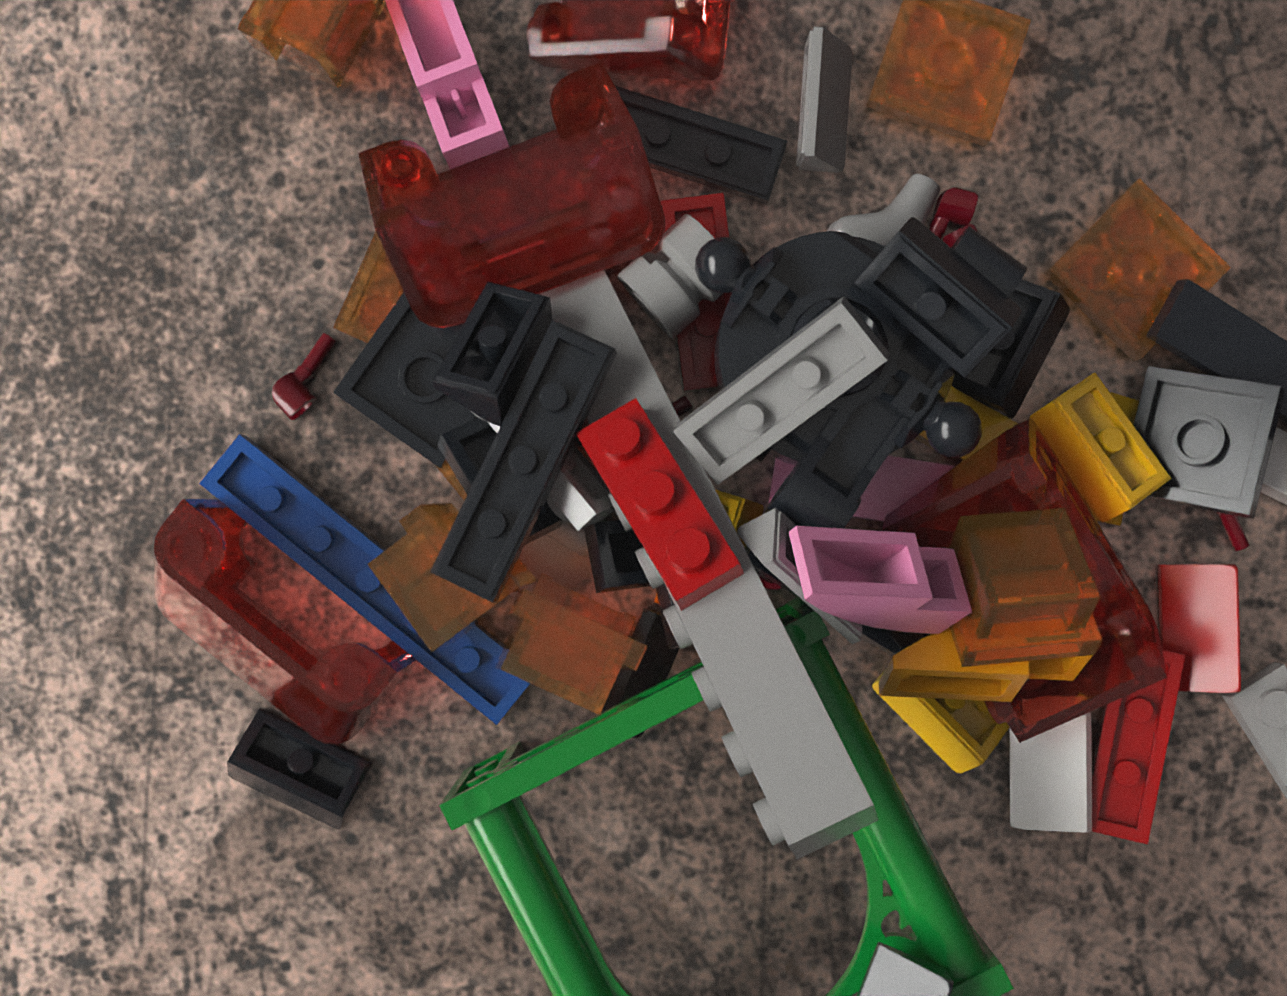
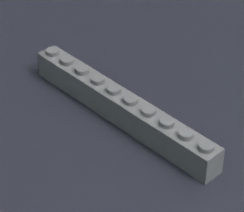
M581 223L512 256L511 259L522 280L512 285V288L550 297L554 321L611 346L617 351V355L586 417L589 424L594 423L636 398L742 566L743 575L682 611L667 588L675 605L663 610V614L680 649L693 644L700 657L703 667L691 673L709 711L712 712L723 706L734 731L721 738L739 776L743 777L754 772L765 798L753 803V807L772 846L786 840L796 859H799L878 821L874 804L705 469L673 432L680 419ZM608 494L625 531L632 529L612 494ZM645 549L636 550L635 554L652 589L665 584Z

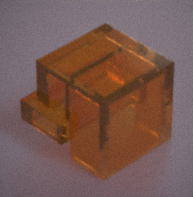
M253 0L248 11L241 19L238 30L253 48L276 61L280 56L332 86L339 88L386 2L385 0Z
M451 502L420 504L399 520L408 534L368 563L370 569L431 652L458 640L537 581L519 557L497 603H492L431 573L434 562L459 513Z
M1058 508L960 516L949 549H954L972 612L949 628L961 666L968 667L1094 655L1102 641L1092 615L1100 595L1066 509Z
M541 573L537 576L531 591L524 588L516 596L508 615L517 619L496 663L495 669L581 709L600 715L620 669L637 671L647 649V645L628 637L636 616L627 612H617L553 582L554 578Z

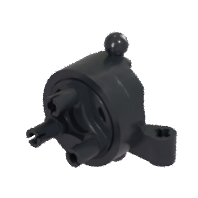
M970 226L964 230L951 247L1008 297L1015 290L1027 271L1026 266ZM817 232L795 238L778 247H774L762 255L754 264H751L749 254L740 242L729 237H717L707 241L699 249L695 258V271L699 281L707 289L716 293H732L721 319L715 343L714 365L719 391L844 296L889 352L888 361L755 458L761 463L767 454H770L786 463L795 465L771 499L766 510L770 511L777 508L796 526L844 529L861 503L860 497L887 456L906 446L924 430L926 431L929 444L937 453L946 457L959 458L969 454L977 447L982 437V423L979 415L964 403L945 402L954 378V373H952L953 367L855 284V281L885 246L864 238L851 236L844 232Z

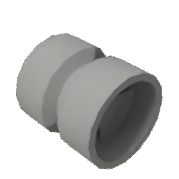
M684 214L659 237L660 251L656 254L643 251L617 275L621 284L637 304L672 339L700 315L699 302L702 299L715 302L724 294L707 289L697 277L695 258L699 249L707 241L714 239V237L688 214Z

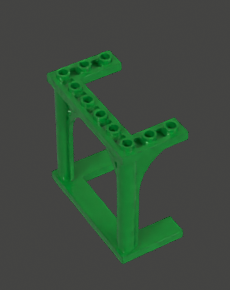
M797 597L775 608L874 804L878 821L852 833L859 847L867 881L866 919L855 955L836 985L825 996H852L859 991L878 942L945 968L953 980L950 996H1001L1013 990L1014 987L1002 964L968 921L822 639L829 636L830 633L821 616ZM702 662L685 669L525 752L519 741L474 764L462 772L439 805L452 831L465 825L553 996L633 995L617 978L607 962L521 795L703 701V697L691 673L703 667ZM883 880L887 881L891 889L890 893H883ZM897 910L899 916L898 925L901 930L910 925L913 932L908 935L898 932L883 933L881 929L882 921L890 912Z

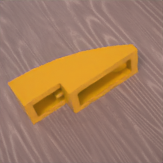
M1088 604L1039 605L1002 610L959 622L940 634L928 635L892 656L878 683L879 696L1011 702L1027 679L1073 681L1094 655Z

